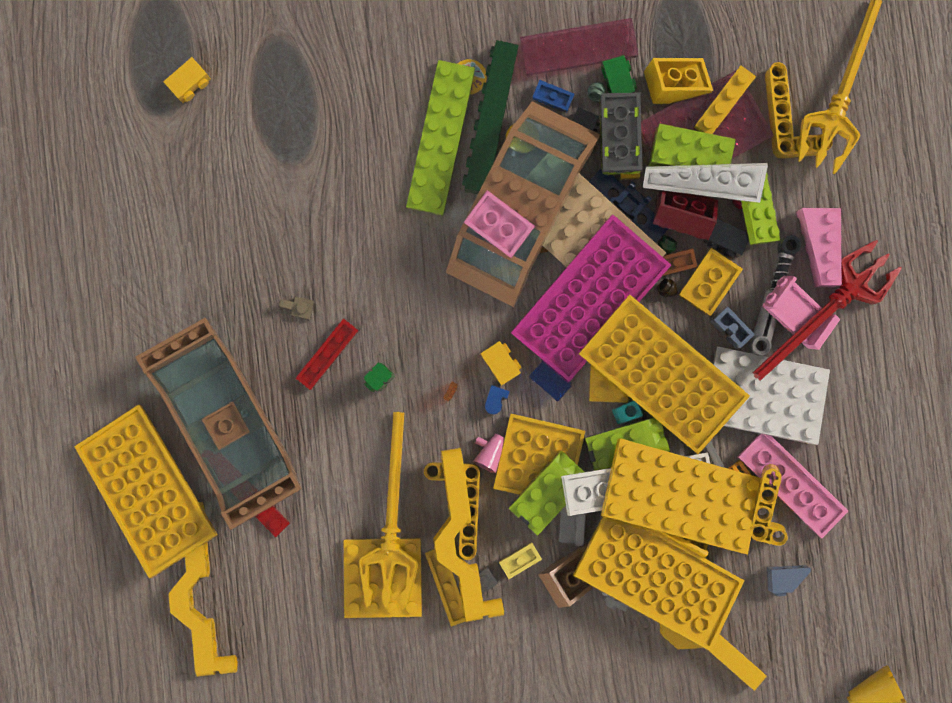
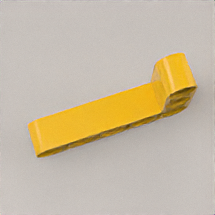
M776 62L765 73L772 151L777 158L798 157L800 136L794 137L787 69L783 63ZM772 70H776L779 73V77L774 76ZM774 89H779L781 91V95H777L774 92ZM776 107H780L783 110V114H779L776 111ZM778 126L784 127L785 133H781L778 130ZM822 134L808 135L806 143L809 146V150L805 156H816L820 150L818 141H821ZM833 141L829 144L827 151L832 147ZM780 144L787 147V152H783L780 149Z
M442 462L428 463L424 468L425 477L429 480L444 481ZM463 463L467 488L473 487L476 490V494L473 497H468L469 506L475 509V513L471 516V523L465 524L460 530L459 555L464 560H471L475 557L477 550L480 470L475 464ZM436 466L438 474L430 476L427 471L428 467ZM470 467L475 468L477 471V475L473 478H469L466 475V470ZM466 526H471L474 529V533L470 536L465 535L463 529ZM464 546H471L473 548L472 554H464L462 551Z

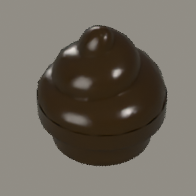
M665 278L659 283L657 290L661 296L672 297L677 295L675 281Z

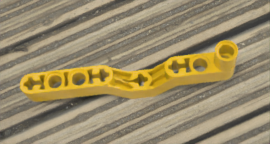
M461 448L441 451V460L449 517L433 537L436 559L458 576L465 622L481 620L486 615L488 618L503 616L504 607L501 598L483 601L477 563L468 564L456 555L454 538L465 524L471 523V513Z
M199 502L200 505H201V507H202L203 510H204V504H203V502ZM206 542L185 556L186 573L169 592L170 613L192 632L194 665L197 677L215 675L216 671H219L220 674L237 673L238 669L236 655L218 657L214 619L206 618L194 608L192 588L200 578L209 577L210 574L208 543Z
M660 624L661 635L678 650L702 648ZM719 634L710 652L755 691L767 675Z

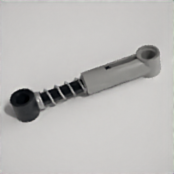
M795 235L781 239L777 245L779 262L775 265L777 269L773 273L772 286L766 290L762 305L766 301L767 295L777 286V281L781 277L787 276V273L789 274L788 269L792 265L790 262H792L796 253L801 249V241ZM786 242L792 244V251L786 248ZM762 306L754 329L755 335L748 343L749 352L758 356L766 355L770 352L772 347L771 340L777 320ZM758 341L762 342L763 344L762 351H759L756 348V343Z

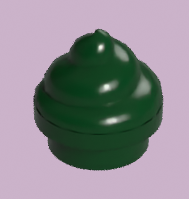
M664 235L658 241V246L666 254L674 252L677 248V241L669 236Z

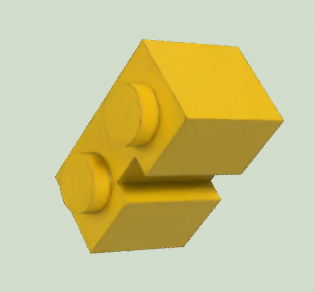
M191 57L163 82L184 103L193 99L195 96L193 92L198 88L204 89L209 84L211 78Z
M499 341L480 354L502 386L521 373L519 370L522 367L516 358L512 360L509 353L511 350L507 344H502Z

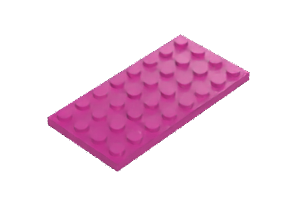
M611 214L514 327L511 334L570 382L587 362L579 355V352L629 294L640 302L671 264L617 217Z

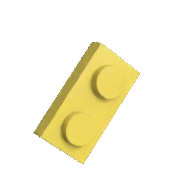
M531 542L499 561V564L508 579L541 561L542 558Z

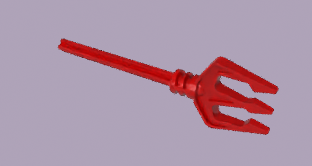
M878 240L841 258L842 285L839 289L835 290V293L829 296L830 301L752 372L755 378L761 381L837 309H844L847 304H850L851 300L855 299L874 305L884 299L902 267L887 273V281L876 292L868 287V282L876 270L884 266L890 254L888 253L874 260L871 267L859 274L855 272L851 265V262L860 254L871 253Z

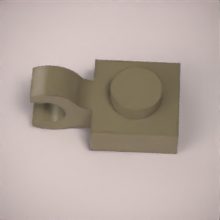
M295 297L294 302L280 299L279 307L292 310V316L311 320L315 301Z

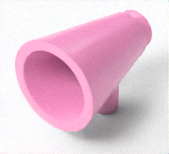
M495 434L489 441L478 437L475 444L483 447V449L473 460V463L488 472L496 474L505 438L498 434Z

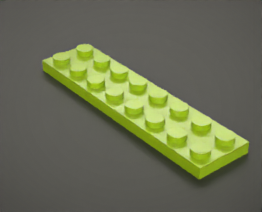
M438 60L406 208L444 216L475 67Z

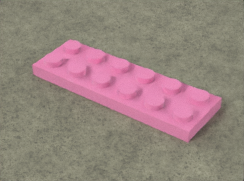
M758 434L737 456L759 478L766 465H776L782 476L777 497L819 538H823L848 512L772 436ZM775 472L768 474L770 479L769 483H771V478L773 475H775Z

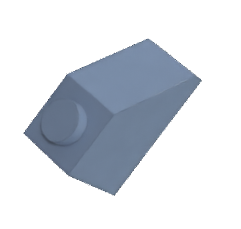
M806 565L767 567L768 591L774 593L775 596H786V593L793 592L811 572V568Z

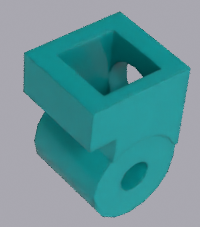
M634 400L612 409L617 424L644 415L641 406Z

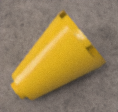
M888 665L883 666L848 691L850 696L846 697L849 703H907Z

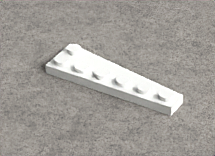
M767 163L646 167L643 188L760 203L768 165Z

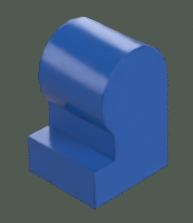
M491 385L485 403L486 411L493 415L499 413L502 408L501 399L502 397L507 399L510 391Z

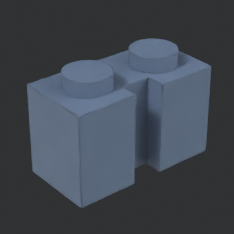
M729 307L723 308L709 321L719 332L725 331L728 334L726 340L735 349L743 347L755 335Z

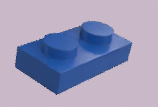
M539 80L532 99L567 113L575 94Z

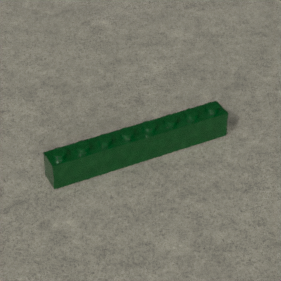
M496 40L495 46H491L489 57L492 58L491 65L487 64L485 74L489 77L487 83H483L481 94H485L484 100L480 101L478 106V112L481 113L480 119L475 120L474 131H477L476 137H472L470 149H473L472 156H468L466 167L469 170L467 175L464 174L462 180L465 192L478 194L494 164L516 63L518 44Z

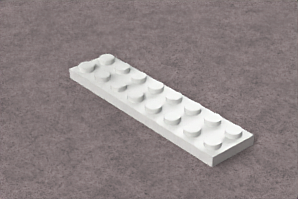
M708 453L685 456L710 463ZM611 468L561 476L568 516L602 510Z

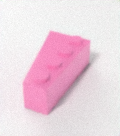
M801 208L796 211V214L800 221V230L804 237L805 250L809 256V265L815 287H837L842 285L841 208Z

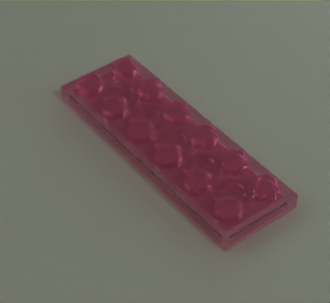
M632 18L520 37L526 76L600 64L602 61L625 55V59L638 57L639 55Z

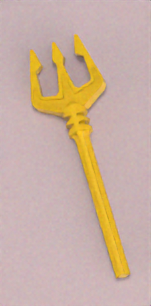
M870 0L838 93L832 96L829 108L824 111L809 113L803 118L800 130L799 162L802 161L809 150L806 140L811 126L822 129L821 146L816 154V168L819 167L827 156V148L836 134L847 140L842 155L834 159L833 174L837 173L860 138L859 131L845 117L851 102L848 96L882 0Z
M393 412L386 525L381 528V531L385 532V536L381 538L385 541L380 544V548L371 551L359 560L366 607L370 606L374 593L369 587L370 565L379 563L382 568L384 589L381 594L384 608L388 607L392 595L390 587L396 566L407 567L406 589L400 593L403 610L406 609L419 566L417 560L404 550L399 549L400 545L396 543V540L400 539L396 535L401 532V529L397 526L404 412Z

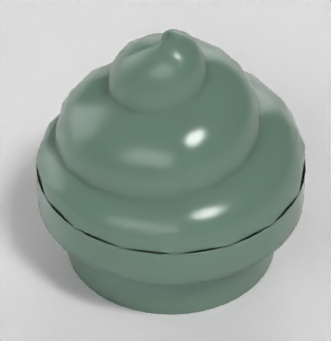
M596 82L589 86L587 90L589 99L599 102L601 93H606L603 83Z

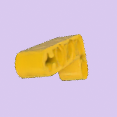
M768 464L763 468L752 519L751 537L759 542L781 546L788 539L785 527L779 523L771 522L782 476L776 465ZM775 472V475H773L771 478V483H769L770 479L768 474ZM765 490L772 491V495L769 497L763 496L762 493ZM761 508L768 510L765 515L758 514V510ZM756 527L763 528L761 533H755L753 530ZM776 531L783 533L779 538L774 537L773 534Z

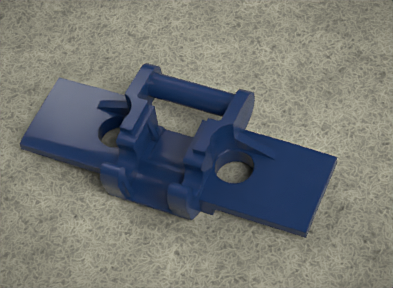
M602 169L589 180L600 193L632 219V222L655 243L669 229L653 224L654 212L646 206L652 198L649 195L644 197L635 189L637 184L633 181L626 188L613 175L603 174ZM610 189L617 190L618 197L610 198L608 191ZM637 215H644L646 223L640 225L637 222Z

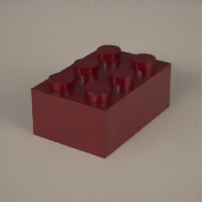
M661 190L656 201L653 224L662 228L666 227L676 230L679 233H686L699 239L709 240L717 222L718 200L702 195Z

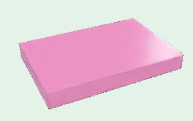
M488 190L464 221L466 225L510 258L514 256L535 228L532 223Z

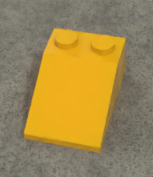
M653 58L644 70L653 104H670L712 93L713 91L703 58Z

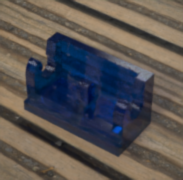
M543 360L529 376L557 402L573 384L568 382Z

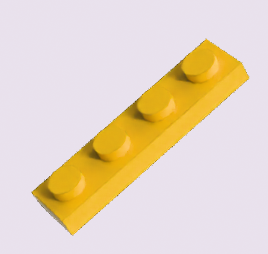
M740 65L694 128L700 132L713 134L756 76Z
M435 549L425 552L451 627L465 622L461 594L453 572L437 561Z

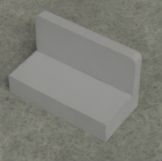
M566 506L561 510L559 542L583 546L586 513L568 516Z

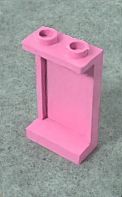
M783 276L777 281V286L767 295L762 307L790 333L794 334L822 307L795 283L797 280L795 276ZM832 314L802 344L808 349L819 350L840 321V318Z

